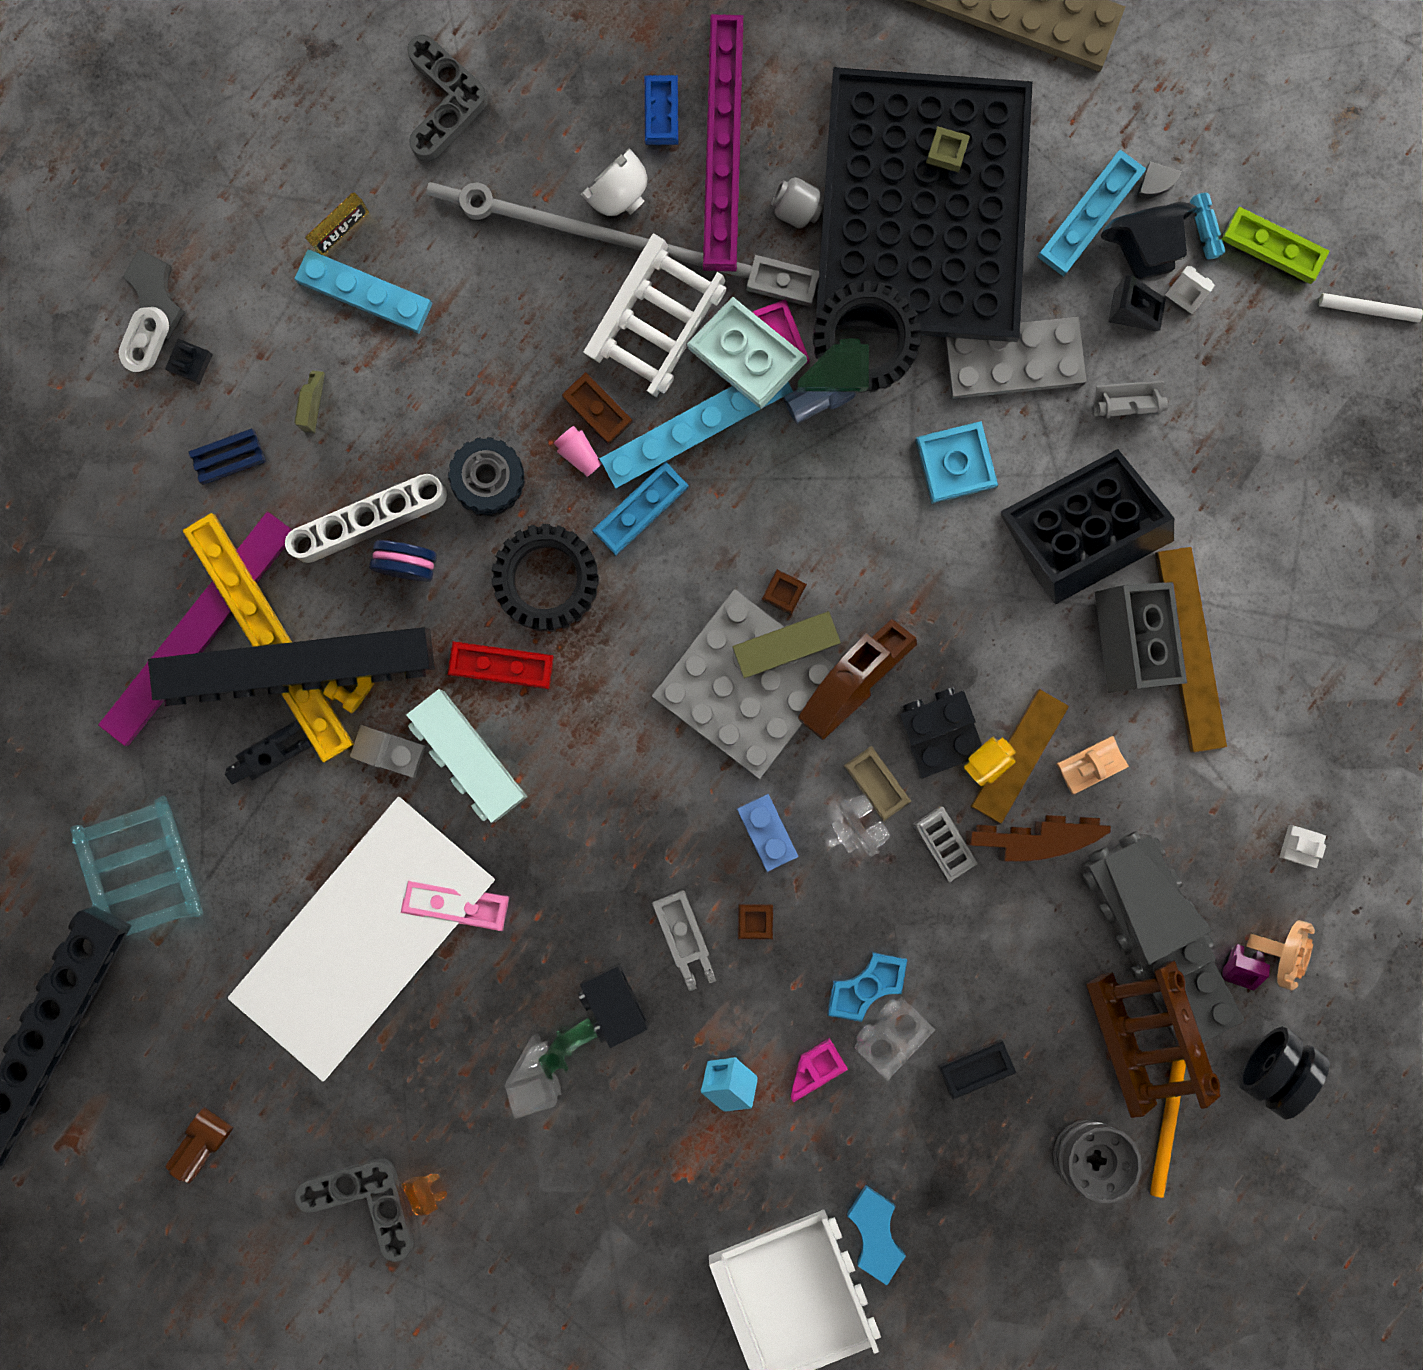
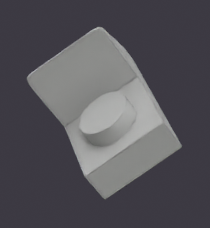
M360 725L350 757L375 767H381L415 778L426 745Z

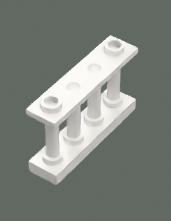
M653 233L589 341L584 353L598 363L601 362L603 357L606 359L611 357L652 383L647 391L657 398L660 392L664 394L670 387L674 379L671 372L685 351L687 343L692 339L712 303L717 306L727 288L723 286L725 279L722 274L717 272L712 282L668 257L666 241ZM662 268L704 294L694 312L651 286L652 283L649 279L655 269L659 271ZM645 298L686 323L677 341L634 316V312L631 309L637 299L643 300ZM620 328L624 330L629 328L669 353L659 371L616 345L617 341L614 338Z

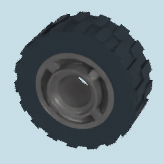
M479 437L475 438L472 442L464 443L463 447L460 450L457 449L454 453L455 456L449 464L450 472H448V479L454 496L465 509H470L478 515L486 514V516H493V514H501L507 508L515 505L517 498L519 499L522 495L521 490L524 487L525 480L522 462L512 447H508L506 442L502 440L497 441L492 437L481 439ZM484 470H492L496 473V477L492 482L485 484L478 481L479 474Z

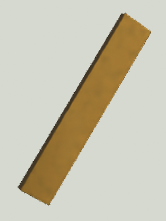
M1192 547L1157 552L1155 555L1160 583L1173 582L1187 678V683L1178 685L1190 753L1227 747Z

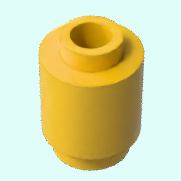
M992 736L968 758L969 762L964 768L983 787L987 782L992 784L1016 762L1012 757L1016 751L1003 737L997 740Z

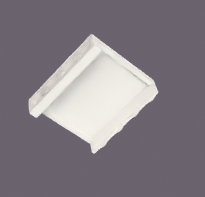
M825 1209L709 1255L711 1272L749 1370H815L872 1347L874 1354L879 1352L876 1344V1339L881 1338L874 1317L867 1319L862 1307L868 1304L861 1284L855 1286L849 1273L855 1271L848 1250L841 1253L837 1240L842 1238L835 1217L828 1220Z

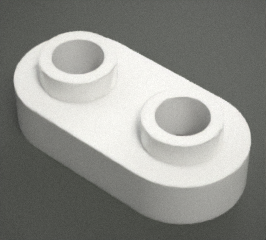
M145 307L134 312L119 348V358L126 369L132 372H140L152 368L155 364L169 330L167 316L162 310L156 307ZM151 319L155 320V330L151 327ZM139 348L144 352L143 359L138 354Z

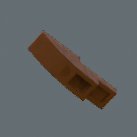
M893 619L884 625L874 636L871 637L866 633L841 658L818 686L800 713L799 721L820 739L824 740L871 696L870 688L917 646L916 637Z
M1045 815V822L1035 821L1034 835H1031V828L1010 827V833H997V826L976 825V831H966V845L1000 847L999 860L1001 861L1043 860L1062 856L1095 843L1111 832V826L1100 825V818L1079 817V824L1066 823V816Z

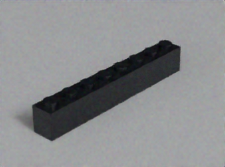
M426 627L148 659L152 700L164 701L165 706L186 705V698L199 697V703L220 701V694L233 693L234 699L255 697L254 690L268 689V695L289 693V686L302 685V691L324 689L323 682L336 681L337 687L358 685L357 678L371 677V683L392 681L391 674L405 673V679L426 677V670H435L431 630Z

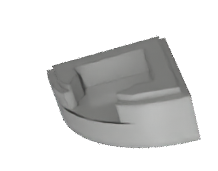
M1150 161L1146 167L1138 197L1152 198L1168 191L1179 179L1182 171Z

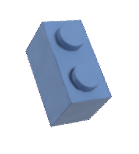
M769 794L737 808L738 814L767 872L799 857Z

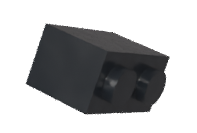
M620 963L581 982L582 990L578 992V995L585 1010L592 1009L597 1022L593 1023V1027L601 1043L607 1041L609 1047L612 1048L648 1030L649 1024Z

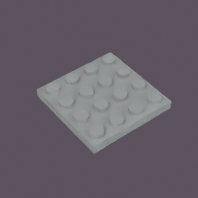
M734 589L652 697L760 779L802 723L798 719L800 713L835 665L817 652L744 679L732 646L781 629L784 626Z

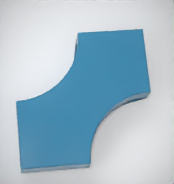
M872 952L868 965L859 975L844 981L833 980L827 1015L862 1022L868 1007L876 999L888 994H902L907 959Z
M865 1185L847 1213V1217L856 1224L862 1237V1250L858 1257L857 1265L885 1285H888L906 1257L903 1250L893 1241L891 1236L890 1221L895 1204Z

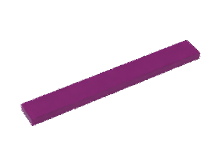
M711 14L703 271L737 272L744 15Z
M268 511L236 550L256 583L259 582L285 549L286 536L292 531L291 528ZM213 580L151 658L202 653L233 613ZM148 662L98 724L99 727L124 746L131 744L164 702L152 700Z

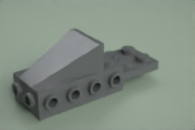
M1135 831L1118 840L1120 844L1108 850L1107 847H1104L1088 855L1090 860L1080 865L1085 873L1082 875L1083 881L1092 894H1096L1101 904L1098 908L1103 919L1108 925L1111 924L1116 932L1115 942L1124 956L1128 955L1133 965L1131 972L1136 982L1156 978L1155 970L1168 961L1175 960L1178 970L1181 971L1185 979V991L1202 1042L1244 1022L1245 1019L1214 962L1216 958L1212 950L1215 949V945L1209 935L1212 930L1209 924L1197 912L1193 903L1189 899L1186 900L1179 889L1182 887V882L1175 870L1167 867L1163 859L1166 856V852L1161 842L1156 837L1152 838L1149 834H1138ZM1151 993L1160 1013L1168 1012L1162 993ZM1168 1026L1177 1046H1179L1173 1026Z

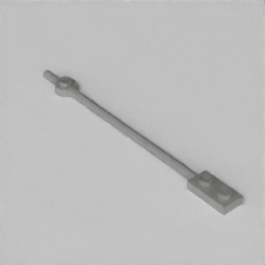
M429 182L426 194L428 196L460 204L464 214L475 220L484 219L493 212L643 251L649 241L647 238L494 199L490 189L482 183H470L462 190ZM475 200H482L483 204L481 207L475 208L472 206ZM667 244L668 248L666 251L669 253L668 257L673 260L703 267V253ZM755 255L752 266L737 262V272L719 271L749 279L746 291L781 300L786 299L788 302L807 307L812 305L819 279V271Z

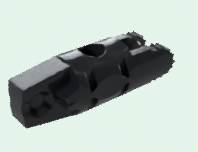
M294 721L237 754L235 757L238 761L226 768L225 776L232 785L248 776L251 780H254L313 745L308 738H305L288 748L284 746L282 741L293 736L301 728L298 722ZM266 753L270 755V757H265L262 754Z

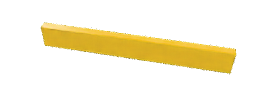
M210 513L183 529V533L251 645L255 647L292 642L215 514ZM302 685L289 686V693L282 694L323 763L354 746L353 741L321 689L302 691Z

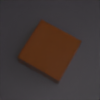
M777 569L761 601L792 615L807 584Z
M739 904L738 939L773 940V904Z

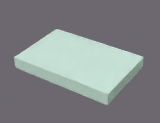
M734 297L687 343L688 349L760 409L807 362L806 355Z

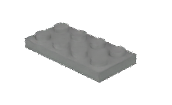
M1079 317L1020 323V338L1018 342L944 337L951 399L1083 386L1087 382Z

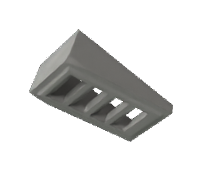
M939 806L911 824L948 882H951L978 864L943 806ZM941 820L944 826L929 835L926 829ZM949 832L951 837L935 846L933 841ZM956 843L958 849L942 858L940 852ZM963 854L966 860L950 870L947 864Z

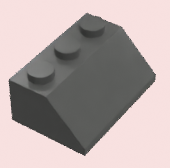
M1173 582L1122 585L1095 591L1108 693L1187 683Z

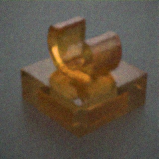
M439 1174L412 1177L401 1183L414 1215H428L437 1210L438 1206L435 1201H441L447 1196L446 1191H439L436 1194L431 1192L430 1186L433 1181L440 1178Z

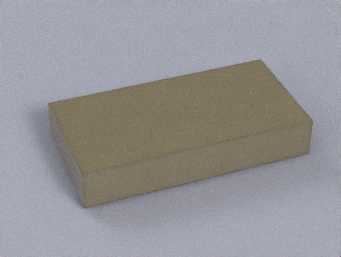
M872 746L844 765L846 771L882 821L887 820L912 802Z

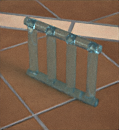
M161 796L154 800V805L86 828H83V825L70 828L93 907L97 906L111 914L110 905L178 882L180 883L185 902L127 921L126 923L132 926L126 936L190 915L191 918L203 915L197 889L166 796ZM159 817L165 837L94 860L88 841ZM169 850L174 870L104 893L98 873Z

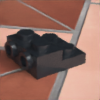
M954 687L935 693L936 701L925 705L922 699L903 705L905 712L897 715L920 779L968 762V758L982 746L974 725L976 721L964 690L956 693Z

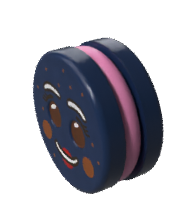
M386 540L374 542L373 551L375 552L372 555L373 559H371L369 566L372 571L415 581L429 582L433 579L434 572L432 570L434 568L433 563L436 562L437 558L436 552L401 542Z

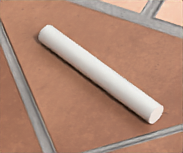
M1327 293L1320 295L1318 303L1320 307L1417 323L1421 321L1423 316L1422 309Z

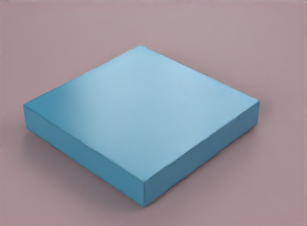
M982 421L916 437L915 442L932 504L998 487Z

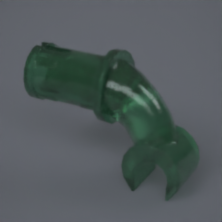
M588 1018L563 1033H560V1031L556 1032L557 1037L549 1046L547 1052L539 1059V1064L547 1079L554 1080L552 1073L557 1068H562L565 1073L567 1072L568 1065L564 1056H572V1051L598 1038Z

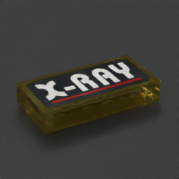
M355 192L351 193L305 239L316 253L324 255L369 211L362 199Z

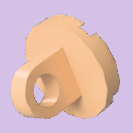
M1298 920L1292 926L1285 944L1250 933L1246 947L1279 957L1277 983L1279 987L1292 991L1299 986L1297 982H1294L1295 978L1301 979L1307 970L1313 950V940L1308 938V933L1314 934L1315 929L1311 923Z

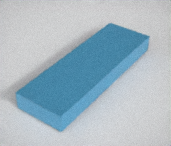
M665 461L592 531L617 556L689 488V485Z

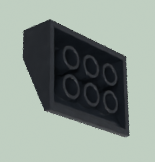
M1119 449L1001 511L1003 520L1034 575L1055 605L1174 541L1175 518Z

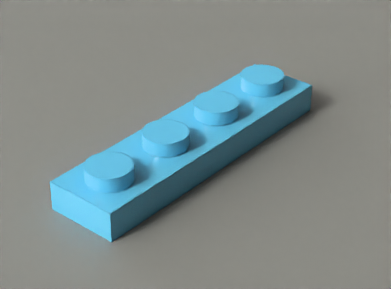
M1120 149L1037 257L1064 277L1144 174L1146 168Z
M307 249L294 278L298 284L418 334L432 306L431 300L309 249Z

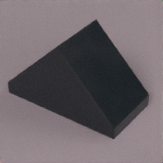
M1126 275L1114 290L1108 322L1151 331H1160L1166 298L1134 276Z

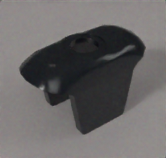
M1175 202L1126 214L1113 219L1103 229L1101 238L1120 245L1135 278L1138 280L1169 273L1175 269V261L1184 259L1187 255L1184 220L1197 207L1191 203Z

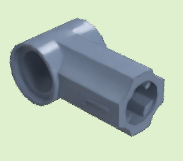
M822 372L814 378L813 382L784 396V401L792 419L798 424L827 408L832 410L852 400L856 394L853 389L848 388L847 390L842 388L838 382H832L829 379V375L826 372Z

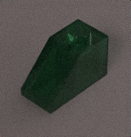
M854 338L839 340V344H833L798 380L797 392H866L869 387V344H860V339Z

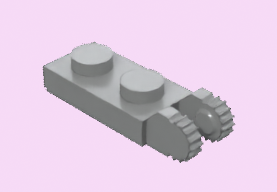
M685 890L652 902L677 967H680L688 990L692 991L697 989L695 977L687 963L700 959L703 966L702 970L706 980L709 983L717 981L708 958V949Z

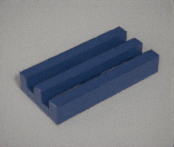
M252 428L188 451L190 458L193 459L194 469L198 473L199 483L202 485L266 462L256 432ZM249 440L251 441V443L221 453L211 458L201 460V458L206 457L208 455L236 446ZM252 451L255 452V455L208 473L205 471V468Z

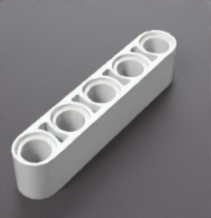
M431 474L419 475L293 529L286 536V550L290 555L302 562H315L440 508L447 498L446 488L438 478ZM427 485H436V495L432 499H422V490ZM397 498H405V508L399 513H392V502ZM367 511H373V522L368 526H361L360 517ZM337 524L342 525L343 531L338 539L330 540L329 530L331 527ZM307 537L310 538V549L305 553H299L298 543L300 540Z

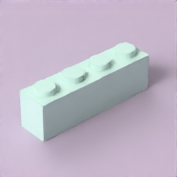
M438 689L406 714L412 721L408 725L409 729L420 741L425 738L433 748L429 751L431 757L441 768L445 765L454 775L450 778L451 782L462 795L467 792L475 802L471 807L482 821L489 819L491 823L497 822L527 798V795L445 691Z

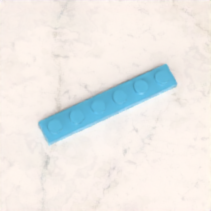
M789 382L764 407L793 392ZM731 386L599 459L614 487L618 488L757 412L760 408L735 387Z

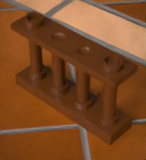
M1175 960L1168 961L1155 970L1156 978L1119 985L1116 982L1114 973L1111 972L1101 974L1086 984L1131 1118L1146 1115L1158 1105L1156 1099L1196 1094L1200 1108L1205 1109L1221 1096L1219 1079L1212 1071L1185 991V979L1181 971L1178 970ZM1157 992L1162 993L1168 1012L1130 1018L1127 1015L1123 1003L1124 998ZM1173 1026L1179 1046L1143 1052L1138 1048L1134 1032ZM1184 1060L1191 1079L1153 1085L1149 1080L1145 1066Z

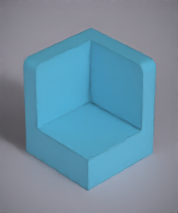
M736 1057L707 1061L701 1093L723 1111L751 1109L758 1077Z

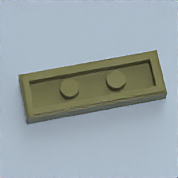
M827 611L736 644L732 648L745 679L841 644L830 612Z

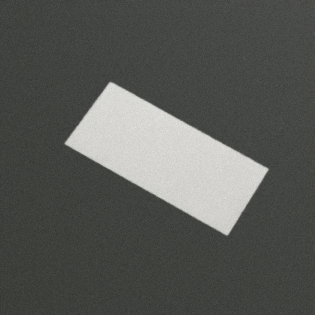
M400 797L396 798L228 996V999L323 1082L459 923L430 916L421 917L401 913L408 881L454 889L461 895L412 887L410 908L459 917L466 915L464 911L465 904L469 902L473 906L495 881L489 873ZM435 895H440L444 899V905L440 909H435L431 906V898Z

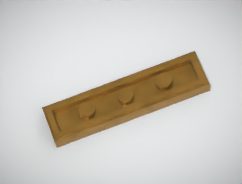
M1041 689L1037 690L1008 740V743L1016 751L1012 756L1016 762L992 784L987 782L981 787L970 807L1002 824L1068 710V705Z

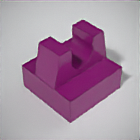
M1237 944L1232 949L1227 964L1223 967L1222 978L1224 981L1254 991L1269 978L1270 965L1265 963L1263 952L1257 951L1249 958L1244 956V946Z

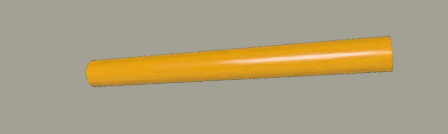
M1184 1060L1172 1062L1169 1083L1184 1081L1186 1069ZM1181 1096L1166 1098L1150 1189V1195L1164 1198Z

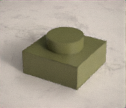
M937 127L926 163L959 173L970 136Z

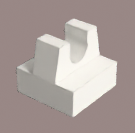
M1187 266L1169 288L1165 296L1193 314L1215 285L1212 283V280L1204 278L1197 273L1195 268Z
M1288 825L1279 858L1311 868H1317L1319 859L1323 858L1326 848L1324 844L1326 835L1294 825Z

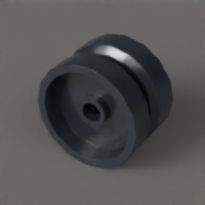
M1283 1026L1276 1028L1258 1043L1247 1058L1239 1079L1240 1089L1258 1101L1265 1100L1266 1107L1285 1120L1294 1118L1309 1106L1323 1087L1329 1072V1058L1313 1046H1304L1302 1038Z

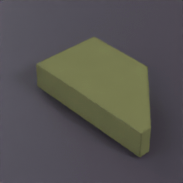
M312 370L309 374L308 384H304L299 392L294 423L303 432L315 433L325 376V373Z

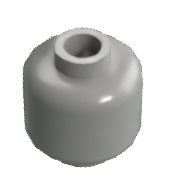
M797 177L791 178L788 182L783 180L778 186L771 205L775 207V216L795 228H804L809 221L815 223L823 209V205L819 203V189Z

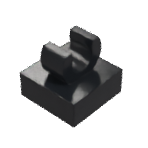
M177 339L165 370L200 385L213 354L206 349Z

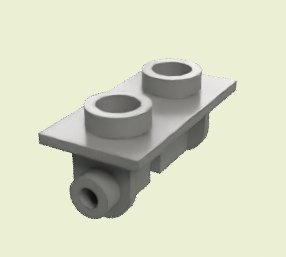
M1164 381L1096 386L1093 416H1104L1105 419H1109L1110 416L1131 415L1133 413H1155V415H1160L1161 411H1167L1168 408L1167 398L1162 397Z

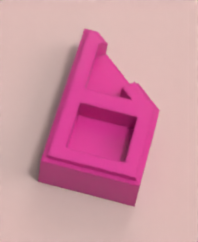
M830 1038L800 1055L790 1095L793 1103L848 1070Z

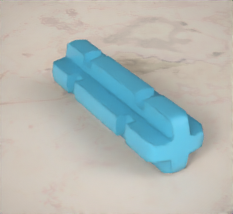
M1208 193L1197 194L1193 196L1190 203L1197 207L1193 213H1197V216L1194 218L1202 243H1205L1203 247L1204 254L1207 259L1218 258L1225 253L1223 240L1218 238L1221 233L1213 209H1210L1212 201Z

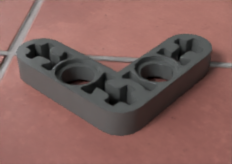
M418 35L412 38L408 44L407 51L411 63L447 96L410 135L409 142L414 155L421 161L428 162L436 159L484 110L487 105V96L483 85L435 40L427 35ZM418 49L429 50L431 58L435 61L433 66L424 55L419 57ZM449 67L456 70L457 73L454 80L451 82L441 81L438 77L442 69ZM462 84L470 94H477V101L466 100L464 92L460 89ZM446 113H453L458 117L457 123L451 128H444L439 123L440 118ZM433 126H435L438 133L443 136L442 138H439L437 133L434 135V132L432 130ZM422 139L425 141L430 140L432 147L430 149L427 147L421 148L419 141Z
M384 1158L374 1159L311 1177L297 1188L295 1202L302 1211L307 1213L367 1198L382 1255L389 1261L399 1262L405 1259L411 1252L414 1245V1236L397 1172L389 1160ZM376 1167L379 1168L380 1172L387 1173L388 1176L383 1180V1184H380L378 1179L370 1180L364 1185L366 1190H363L362 1178L371 1176L376 1171ZM342 1176L350 1177L355 1183L354 1192L347 1195L342 1194L337 1188L338 1178ZM310 1186L314 1192L323 1190L327 1186L329 1187V1192L320 1195L315 1203H313L311 1198L306 1199L304 1196ZM392 1201L397 1207L396 1217L392 1219L384 1218L379 1212L381 1202ZM398 1222H401L402 1226H398L395 1230L397 1239L405 1241L401 1252H398L396 1247L389 1246L394 1237L392 1228L387 1231L384 1230V1228L392 1227Z

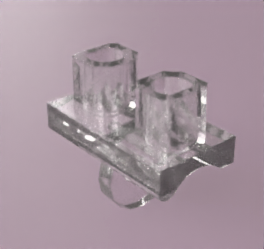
M861 794L848 801L842 799L835 804L849 828L845 829L839 819L831 823L830 825L837 834V836L830 840L831 845L835 847L842 843L848 853L857 849V846L851 839V836L854 835L867 856L872 857L879 852L877 848L883 845L891 835L882 821L877 822L866 830L863 827L859 818L874 809L866 795Z

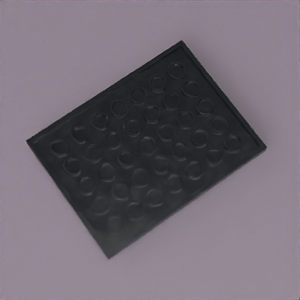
M833 67L816 319L827 299L831 298L840 288L843 290L848 287V284L855 282L856 285L862 284L863 281H871V284L875 285L881 282L885 283V287L890 290L893 287L899 290L898 295L902 298L905 296L910 301L909 306L911 309L915 308L918 314L916 317L917 323L920 322L921 325L919 335L1018 342L1020 338L1033 81ZM937 127L970 136L959 173L926 163ZM868 306L850 310L844 314L836 325V329L897 334L895 324L889 315L880 309Z

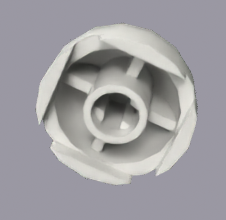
M629 148L623 156L621 154L594 180L596 183L590 188L587 187L581 194L594 209L604 215L617 216L625 210L631 215L644 202L641 195L647 187L645 168Z

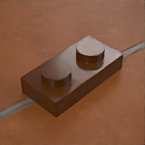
M586 372L562 394V398L608 445L633 423V420Z

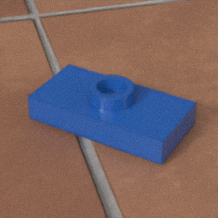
M678 75L644 76L645 145H678Z

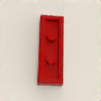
M452 641L447 675L549 690L554 656Z

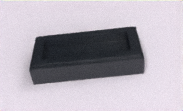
M1001 1039L938 1065L953 1100L1016 1073L1004 1042Z

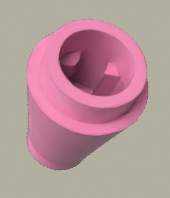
M575 426L568 429L554 442V445L558 448L557 453L579 471L583 472L586 477L602 465L583 431H578Z

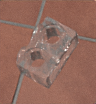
M902 997L897 1001L891 999L879 1012L882 1017L874 1026L867 1024L855 1038L858 1041L854 1046L857 1052L887 1081L935 1031ZM904 1014L910 1015L913 1020L911 1028L904 1032L896 1030L895 1022L897 1018ZM877 1040H885L889 1043L887 1053L880 1057L871 1054L873 1043Z

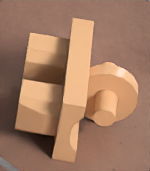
M1113 736L1056 764L1071 794H1076L1129 767L1119 751Z

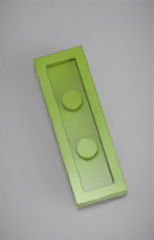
M1240 206L1235 210L1221 238L1224 242L1309 284L1316 280L1330 252Z

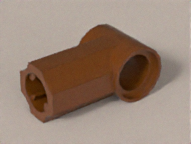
M204 1107L192 1120L185 1131L187 1136L165 1167L168 1169L169 1174L179 1181L191 1183L210 1155L214 1154L233 1130V1126Z

